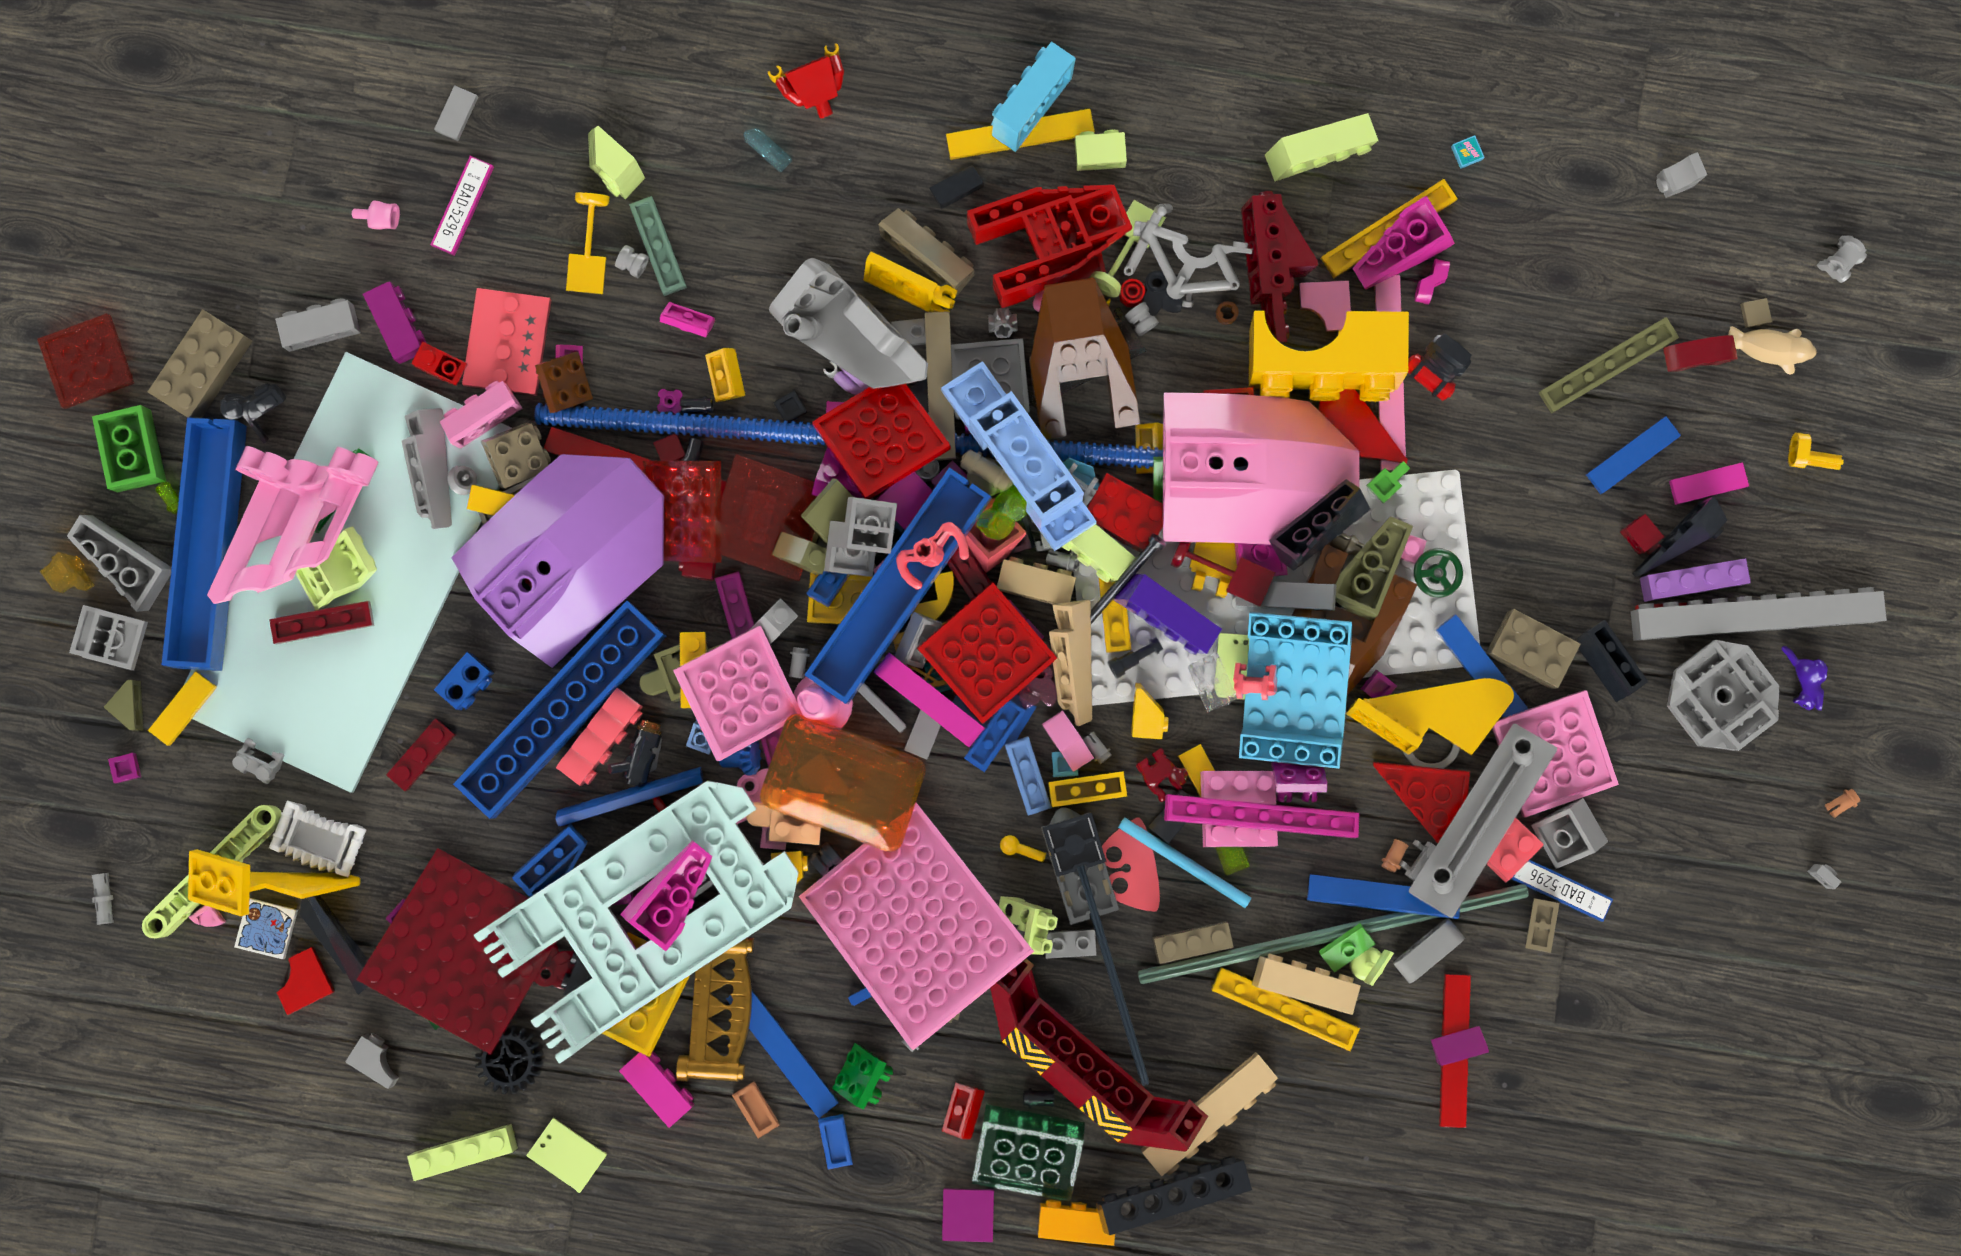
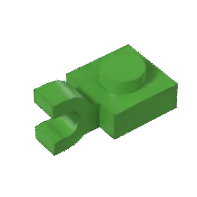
M1403 461L1391 473L1384 468L1366 486L1382 503H1385L1402 487L1397 480L1410 467Z

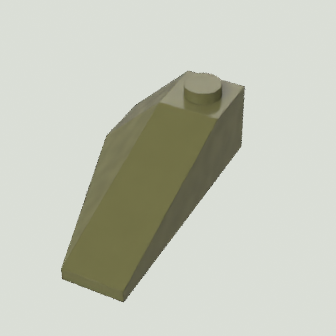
M1390 516L1339 574L1335 584L1337 585L1335 601L1347 611L1369 621L1377 617L1413 526Z

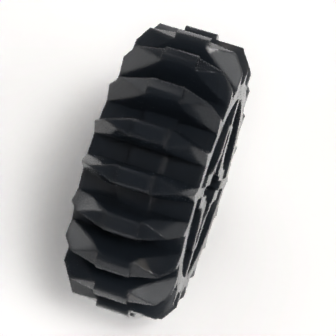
M516 1025L511 1026L510 1032L506 1028L500 1038L503 1046L501 1047L499 1057L490 1059L491 1055L485 1051L475 1054V1058L482 1059V1062L475 1064V1068H483V1072L479 1073L478 1077L482 1078L486 1075L488 1079L484 1082V1085L488 1086L493 1082L492 1091L495 1092L502 1086V1094H506L509 1087L512 1094H516L518 1086L522 1091L526 1090V1082L531 1085L535 1083L532 1075L539 1076L541 1074L540 1070L535 1068V1066L540 1067L544 1065L543 1061L537 1060V1057L544 1055L543 1051L536 1052L535 1050L541 1044L539 1041L534 1044L531 1043V1040L535 1037L533 1033L524 1037L526 1034L525 1028H522L518 1034ZM510 1040L520 1043L526 1052L516 1051ZM508 1055L509 1057L514 1058L520 1057L512 1063L505 1061L498 1062L507 1057ZM528 1060L526 1072L521 1078L517 1079L518 1064ZM492 1067L502 1068L509 1080L497 1075Z

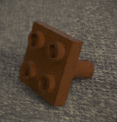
M578 351L535 365L536 374H538L537 377L540 380L544 392L543 396L546 399L545 402L550 413H555L593 399Z

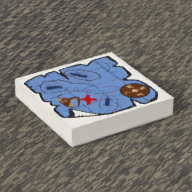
M250 898L249 914L242 916L234 947L285 959L298 910Z

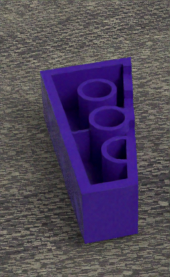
M1135 574L1113 599L1144 619L1149 625L1163 631L1164 635L1169 639L1182 643L1184 645L1183 648L1193 655L1197 653L1207 654L1222 628L1145 574Z

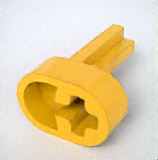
M1797 432L1793 434L1788 454L1789 466L1805 468L1809 465L1836 470L1841 469L1844 461L1841 455L1810 451L1811 436Z

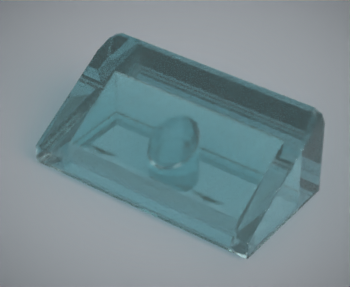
M753 128L743 133L745 142L779 172H782L792 162V158L760 129Z

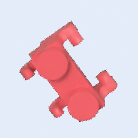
M1235 664L1233 680L1234 690L1238 699H1243V694L1261 693L1262 700H1268V696L1276 694L1278 681L1276 665L1266 666L1265 671L1270 673L1269 676L1264 675L1262 678L1245 677L1244 674H1241V670L1246 671L1247 665Z

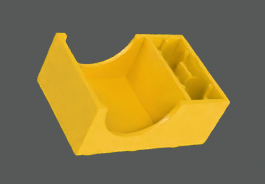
M1254 311L1249 330V388L1260 389V396L1290 398V391L1293 389H1310V400L1314 401L1339 400L1340 392L1344 391V389L1360 390V400L1379 402L1390 400V392L1398 390L1408 374L1409 312L1347 311L1343 329L1338 331V336L1334 341L1318 350L1297 351L1284 346L1275 339L1266 324L1264 311Z

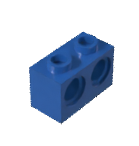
M467 652L436 686L434 691L456 710L468 709L476 700L475 694L480 689L483 691L492 682L490 677L494 672L472 653ZM473 667H477L480 675L476 680L472 681L469 677V671ZM456 686H461L463 689V695L459 699H455L452 695V691Z

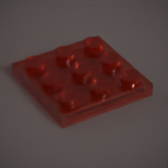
M108 313L37 339L59 403L63 409L135 384L113 320Z

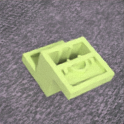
M352 526L344 529L339 535L327 560L315 568L304 567L297 569L296 576L315 610H321L326 608L334 598L358 590L375 573L377 568L374 559L364 547L361 536L357 534Z

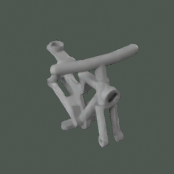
M1171 204L1157 205L1150 220L1147 222L1135 221L1133 236L1140 237L1124 268L1125 275L1130 276L1134 274L1149 244L1168 282L1167 294L1173 299H1180L1187 294L1186 299L1182 302L1183 307L1194 306V300H1191L1192 293L1237 290L1239 288L1240 281L1226 254L1230 252L1252 254L1253 249L1248 248V243L1233 241V246L1216 244L1212 247L1210 255L1204 258H1196L1188 254L1184 249L1183 245L1188 243L1186 235L1158 226L1162 216L1172 212L1173 207ZM1156 236L1172 241L1177 257L1184 263L1177 277ZM1218 262L1226 280L1188 283L1196 268H1205Z

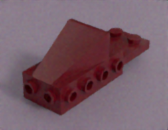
M1264 191L1258 193V195L1251 196L1241 208L1244 242L1248 243V248L1253 249L1252 254L1246 253L1251 305L1260 304L1261 311L1265 312V320L1269 331L1277 341L1285 344L1289 338V326L1285 324L1284 315L1287 312V304L1283 299L1294 288V278L1306 277L1318 266V260L1283 206L1281 194H1273V191Z

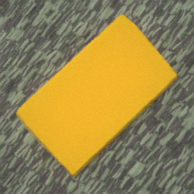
M722 348L706 354L705 357L715 401L722 402L745 396L735 349Z
M1148 423L1135 425L1136 448H1139V446H1143V449L1158 447V450H1162L1163 424ZM1136 466V474L1153 473V467L1149 466V469H1146L1145 466H1141V468Z

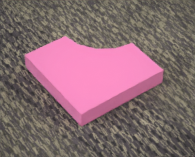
M1349 281L1300 283V309L1310 310L1317 314L1323 321L1326 332L1342 330L1345 324L1346 312L1351 311Z

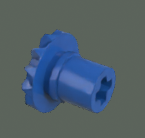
M755 741L719 761L721 767H739L740 769L742 768V771L747 776L756 775L758 769H760V760L762 759L760 757L759 742Z

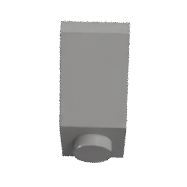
M780 598L749 630L761 626L769 644H771L798 615Z

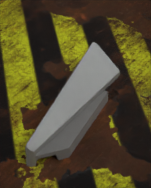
M440 408L417 410L405 415L411 437L402 440L416 510L422 518H428L431 521L433 529L447 528L452 525L447 480L445 433L440 424V421L443 420V410Z

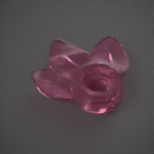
M1049 666L1043 671V679L1036 677L1020 691V702L1024 709L1034 706L1040 700L1049 707L1054 705L1057 699L1055 683L1051 680L1052 671Z

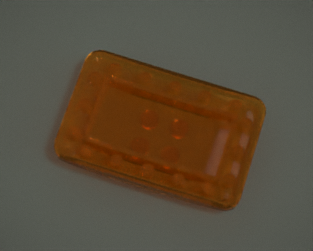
M794 714L789 716L783 725L760 791V801L765 807L881 850L893 852L900 848L903 843L926 768L922 760L900 750L825 722L807 719L803 715Z

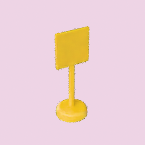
M575 193V201L577 203L588 205L585 254H569L566 291L603 294L606 257L591 256L594 208L595 206H607L609 204V196L594 193Z

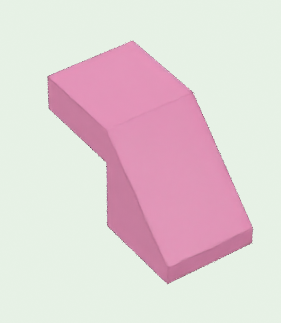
M1063 711L1042 724L1073 772L1094 759L1083 739Z

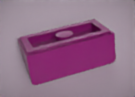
M1480 1026L1431 1039L1435 1057L1440 1066L1489 1052Z

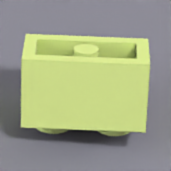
M1118 130L1104 131V134H1094L1092 131H1086L1075 136L1077 171L1125 168L1127 162L1125 133H1119Z

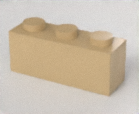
M1015 557L1003 560L997 588L1001 592L1053 605L1070 602L1076 577L1071 576L1072 572L1058 569L1057 572L1047 570L1048 566L1039 563H1033V566L1023 564L1024 560Z

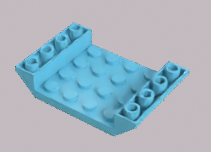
M1250 612L1247 677L1263 678L1264 675L1269 676L1270 672L1265 671L1266 666L1276 665L1278 681L1276 694L1268 696V700H1262L1261 693L1245 694L1239 758L1339 769L1345 727L1352 622Z

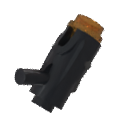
M642 720L641 724L637 725L635 736L629 745V755L626 756L624 762L608 764V772L610 774L624 772L622 777L627 778L626 783L640 787L641 783H647L649 773L657 768L662 742L661 725Z

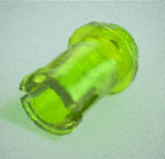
M168 481L163 482L156 487L155 492L158 493L167 505V511L176 514L179 496Z

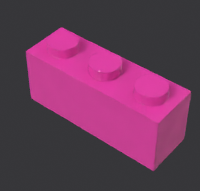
M654 1051L650 1057L639 1052L619 1072L667 1127L670 1128L695 1105L692 1102L694 1097L686 1088L681 1089L676 1084L677 1078L668 1068L666 1070L662 1068L659 1064L661 1060Z

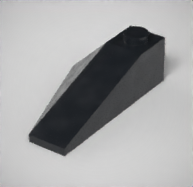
M1711 497L1699 502L1660 543L1661 546L1653 551L1632 574L1635 577L1640 576L1711 537L1713 539L1717 538L1724 531L1722 526L1727 521L1717 499Z

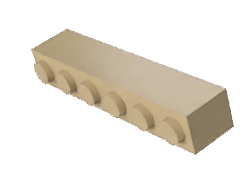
M1255 1052L1195 1103L1209 1117L1186 1152L1144 1146L1141 1148L1142 1153L1161 1176L1165 1173L1167 1175L1172 1174L1179 1168L1178 1163L1184 1157L1189 1159L1198 1152L1197 1146L1203 1141L1208 1143L1218 1135L1216 1130L1222 1125L1228 1126L1237 1119L1236 1114L1242 1108L1247 1110L1257 1101L1255 1098L1261 1092L1266 1094L1276 1086L1274 1081L1278 1077Z

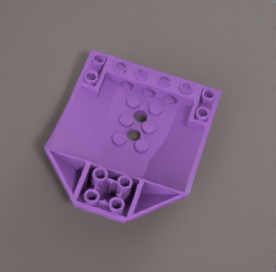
M562 454L509 500L451 558L474 599L503 631L553 668L618 605L664 565V495L630 458ZM540 561L549 563L551 567L549 574L545 575L539 571L538 565ZM523 578L531 581L532 589L530 591L523 588Z

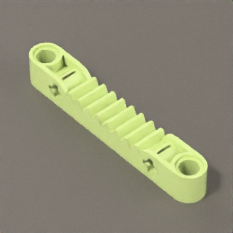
M273 805L256 807L210 853L243 862L245 857L249 856L252 851L258 848L276 830L281 817V810ZM266 811L271 814V821L268 824H265L262 819ZM189 874L143 920L142 930L149 938L155 939L169 936L192 914L195 907L200 905L188 900ZM157 919L161 920L163 924L160 932L155 928Z

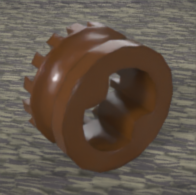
M1226 301L1217 307L1215 315L1218 322L1222 325H1231L1237 319L1239 312L1233 302ZM1224 307L1231 308V313L1234 316L1231 319H1224L1223 313L1220 310Z

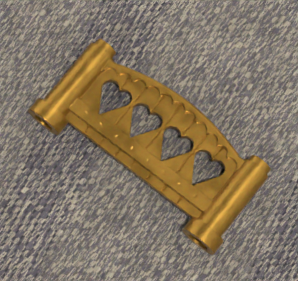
M748 936L695 971L689 1056L679 1055L676 1072L678 1081H688L689 1078L724 1081L744 1079L745 1065L740 1064L739 1058L747 1038L752 1008L751 979L746 956L748 953H753L754 938H749ZM727 959H733L735 967L732 970L735 976L732 980H727L715 971L713 967ZM726 984H731L734 988L731 994L733 998L732 1004L725 1005L713 996L711 992ZM724 1009H728L732 1013V1017L729 1020L731 1028L725 1031L709 1018ZM721 1035H728L730 1038V1043L727 1045L729 1054L722 1056L707 1045V1043Z

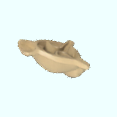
M1732 326L1729 330L1728 335L1734 336L1736 349H1741L1748 356L1761 362L1780 365L1787 374L1795 372L1794 364L1805 362L1816 355V348L1810 340L1800 337L1802 332L1799 329H1794L1788 333L1769 329H1758L1743 333Z

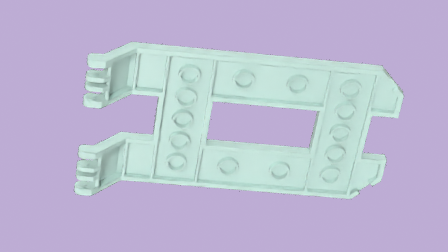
M706 781L474 934V937L479 942L488 937L493 931L498 936V941L484 948L486 954L501 944L504 945L505 948L489 958L492 963L497 962L507 953L513 959L510 964H506L498 969V973L502 978L564 936L592 976L590 980L531 1020L534 1027L540 1026L550 1017L556 1025L554 1027L548 1028L541 1033L543 1040L558 1030L561 1031L560 1035L546 1044L548 1048L552 1049L564 1038L570 1046L567 1049H563L555 1055L558 1063L563 1062L598 1035L791 909L799 872L785 851L764 865L736 824L757 809L743 787ZM693 840L713 856L706 873L720 894L686 916L684 921L686 924L682 933L667 951H664L652 940L636 949L609 906L655 877Z

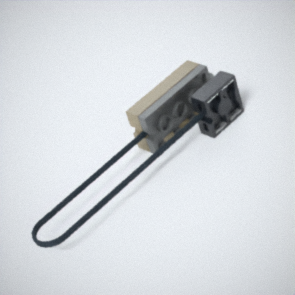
M1060 808L1055 812L1050 824L1041 827L1068 920L1070 924H1075L1090 919L1089 914L1091 916L1142 1085L1145 1086L1149 1084L1148 1075L1100 920L1101 915L1117 911L1119 908L1105 865L1106 858L1092 813L1079 815L1069 808Z

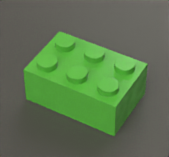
M139 405L92 416L107 489L123 492L166 481L150 409Z

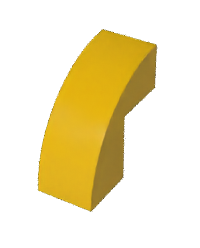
M952 571L939 574L934 581L938 600L920 603L913 612L920 613L934 620H938L944 614L953 594L954 579Z

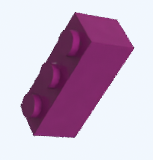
M389 281L363 293L393 359L397 363L402 364L414 358L422 341L426 343L422 332L420 330L416 331L413 325L416 319L411 309H406L403 300L406 298L399 286L395 287Z

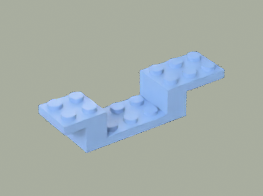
M983 361L941 387L942 393L983 450L989 448L1027 502L1026 512L1054 551L1096 524L1097 521L1082 501L1084 492L1013 392L1011 391L1008 394L1004 392Z

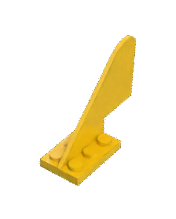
M1484 678L1371 699L1364 698L1362 700L1358 698L1350 706L1346 714L1408 755L1420 746L1428 728L1472 755L1512 703L1514 692L1508 684L1502 681Z
M198 849L189 851L188 900L238 916L249 914V894L252 891L267 888L303 899L359 886L361 883V878L358 876L349 875V877H345L336 873L250 872L249 864Z

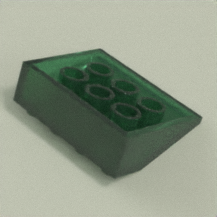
M986 1104L971 1184L1071 1202L1084 1142L1085 1122Z

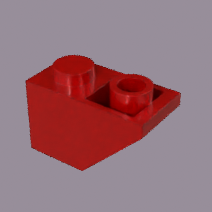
M423 341L411 363L419 370L457 386L468 365L466 362Z

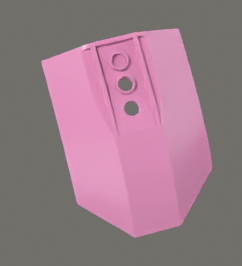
M1164 393V542H1219L1271 545L1269 541L1271 538L1347 479L1359 487V450L1308 401L1240 394ZM1212 457L1220 458L1223 462L1222 468L1218 470L1212 469L1209 466V459ZM1238 457L1245 458L1248 462L1247 469L1244 471L1236 470L1233 464L1234 460Z

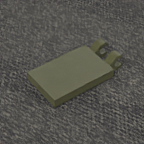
M832 479L801 515L826 543L828 542L830 521L845 522L848 497H853L837 479Z

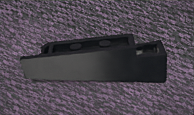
M320 895L303 898L299 914L344 974L347 973L356 993L359 995L368 988V986L357 981L358 976L367 963L365 960L367 957Z

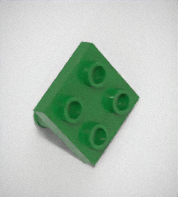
M854 1043L840 1074L836 1077L832 1089L856 1107L865 1109L868 1102L872 1104L879 1102L874 1096L881 1098L882 1091L879 1088H875L879 1079L885 1082L889 1081L891 1077L885 1075V1073L892 1075L893 1068L886 1065V1062L863 1046Z

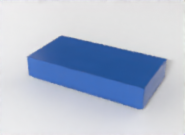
M844 1115L819 1118L818 1123L828 1169L853 1165Z

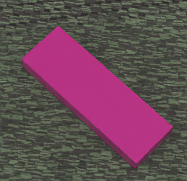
M1743 462L1669 481L1675 505L1749 486Z

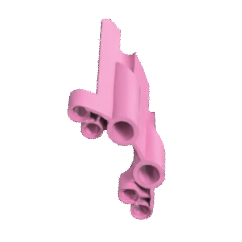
M246 446L236 470L258 480L259 483L207 594L213 604L230 601L234 594L241 591L254 590L259 593L292 580L297 569L304 567L315 568L327 560L362 486L369 485L379 462L365 454H355L347 449L337 447L329 465L318 466L315 463L299 459L287 461L276 454L264 453L256 448ZM336 510L323 541L310 543L319 521ZM282 536L269 565L260 564L246 567L256 544Z

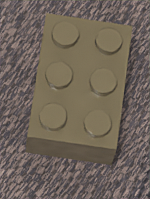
M1512 609L1507 611L1486 654L1488 657L1549 689L1559 688L1581 644Z

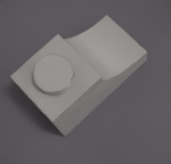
M1697 152L1663 169L1657 175V187L1667 198L1693 188L1707 176V173Z
M374 1033L361 1036L347 1058L346 1063L385 1088L393 1087L399 1077L393 1073L387 1063L386 1051L389 1047L384 1044L385 1040Z

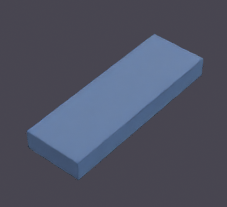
M1029 737L1006 743L1005 747L1027 815L1029 816L1052 808Z

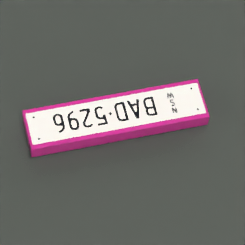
M472 156L469 157L430 244L432 247L455 256L494 169L493 165Z

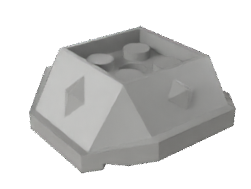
M1714 640L1674 670L1667 707L1697 746L1739 751L1778 721L1779 685L1748 645ZM1719 690L1724 691L1726 695L1723 703L1717 698Z

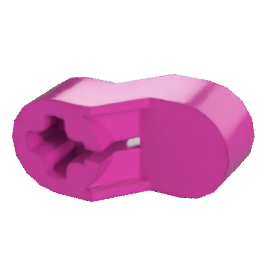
M1439 259L1434 260L1430 276L1419 280L1417 284L1415 302L1429 305L1434 287L1445 283L1450 262Z

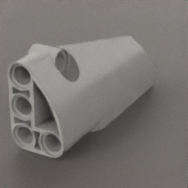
M810 258L806 260L769 307L770 313L783 326L785 334L806 344L871 388L902 385L925 380L927 377V361L867 299L857 294L830 265L818 259Z

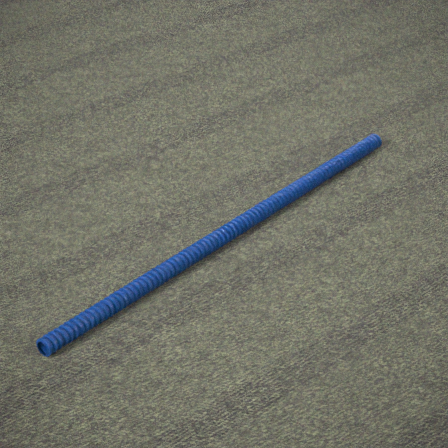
M538 403L535 408V422L537 425L542 423L549 425L551 423L552 426L559 424L563 427L567 424L568 427L575 425L576 428L582 425L583 428L590 426L591 429H595V427L603 429L605 427L606 430H610V428L618 430V428H621V431L628 429L631 432L636 429L637 432L644 430L645 433L651 430L652 433L659 431L660 434H664L665 431L667 434L674 432L675 435H679V433L687 435V433H690V436L698 434L701 437L705 434L706 437L713 435L714 438L721 435V438L728 436L729 439H732L734 436L736 439L744 437V440H748V438L756 440V438H759L760 441L775 439V442L782 440L783 443L790 440V443L798 441V444H802V441H804L806 444L813 442L814 445L818 443L825 445V442L813 425H811V422H807V424L799 422V424H796L795 421L788 423L785 420L781 423L780 420L773 422L772 419L765 422V419L757 421V418H753V421H751L749 418L742 420V417L737 419L730 417V419H727L726 416H722V418L714 416V418H711V415L704 417L702 414L696 417V414L688 416V413H684L682 416L680 413L673 415L672 412L668 414L661 412L658 414L657 411H653V413L645 411V413H642V410L635 412L633 409L627 412L626 409L619 411L618 408L612 411L611 408L604 410L603 407H599V409L591 407L589 409L588 406H584V408H581V406L574 408L572 406L555 413H550L547 403L545 406L542 403ZM955 433L956 453L963 455L967 451L972 450L976 453L981 452L983 457L991 455V458H994L989 448L983 450L972 434L965 436V433H962L960 436ZM1047 439L1062 463L1064 460L1072 458L1084 464H1087V462H1091V465L1107 463V466L1114 464L1116 467H1118V464H1122V467L1130 465V468L1136 465L1138 468L1145 466L1146 469H1149V466L1153 467V457H1163V448L1158 450V447L1143 449V446L1135 448L1132 445L1131 448H1127V445L1120 447L1119 444L1113 447L1112 444L1104 446V443H1101L1099 446L1096 443L1089 445L1088 442H1085V444H1081V442L1073 444V441L1065 443L1063 440L1062 443H1058V440L1050 442Z

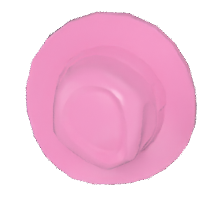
M808 677L802 679L794 691L793 695L803 716L795 721L803 729L820 736L832 735L841 730L847 723L852 712V700L849 704L843 703Z

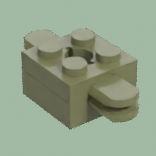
M680 645L654 654L659 668L641 676L640 687L643 692L654 696L668 691L672 702L681 700V686L673 671L680 667ZM706 645V653L718 646L708 649Z

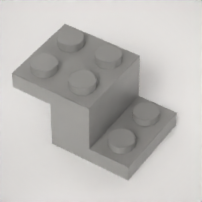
M848 497L845 522L830 521L824 571L873 577L875 553L891 554L897 503Z
M83 605L69 653L134 670L148 622Z

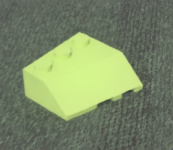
M597 126L588 133L590 168L603 179L602 181L606 188L614 196L617 197L620 194L626 200L645 177L636 159L603 129Z

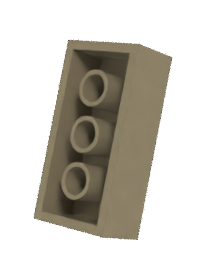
M202 309L148 390V393L187 418H202L249 348L252 340Z

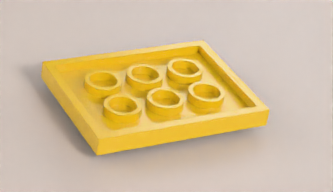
M629 932L627 933L636 949L648 942ZM689 976L602 1034L650 1057Z

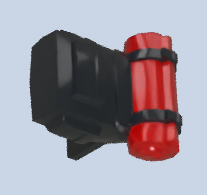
M1445 333L1442 336L1437 335L1429 342L1425 348V354L1422 356L1416 354L1408 358L1409 377L1411 379L1414 378L1428 389L1433 397L1437 396L1442 401L1453 395L1456 386L1453 382L1454 377L1461 376L1467 370L1472 356L1458 342Z

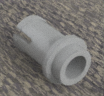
M1053 549L1049 550L1050 554H1047L1046 557L1047 565L1065 568L1070 572L1077 570L1079 560L1075 553L1066 554L1054 551Z
M793 647V652H790L792 659L789 677L805 678L806 660L810 656V654H807L808 649Z
M1095 732L1090 733L1089 736L1083 739L1089 751L1095 757V762L1098 761L1099 764H1102L1112 756L1109 752L1111 749H1107Z

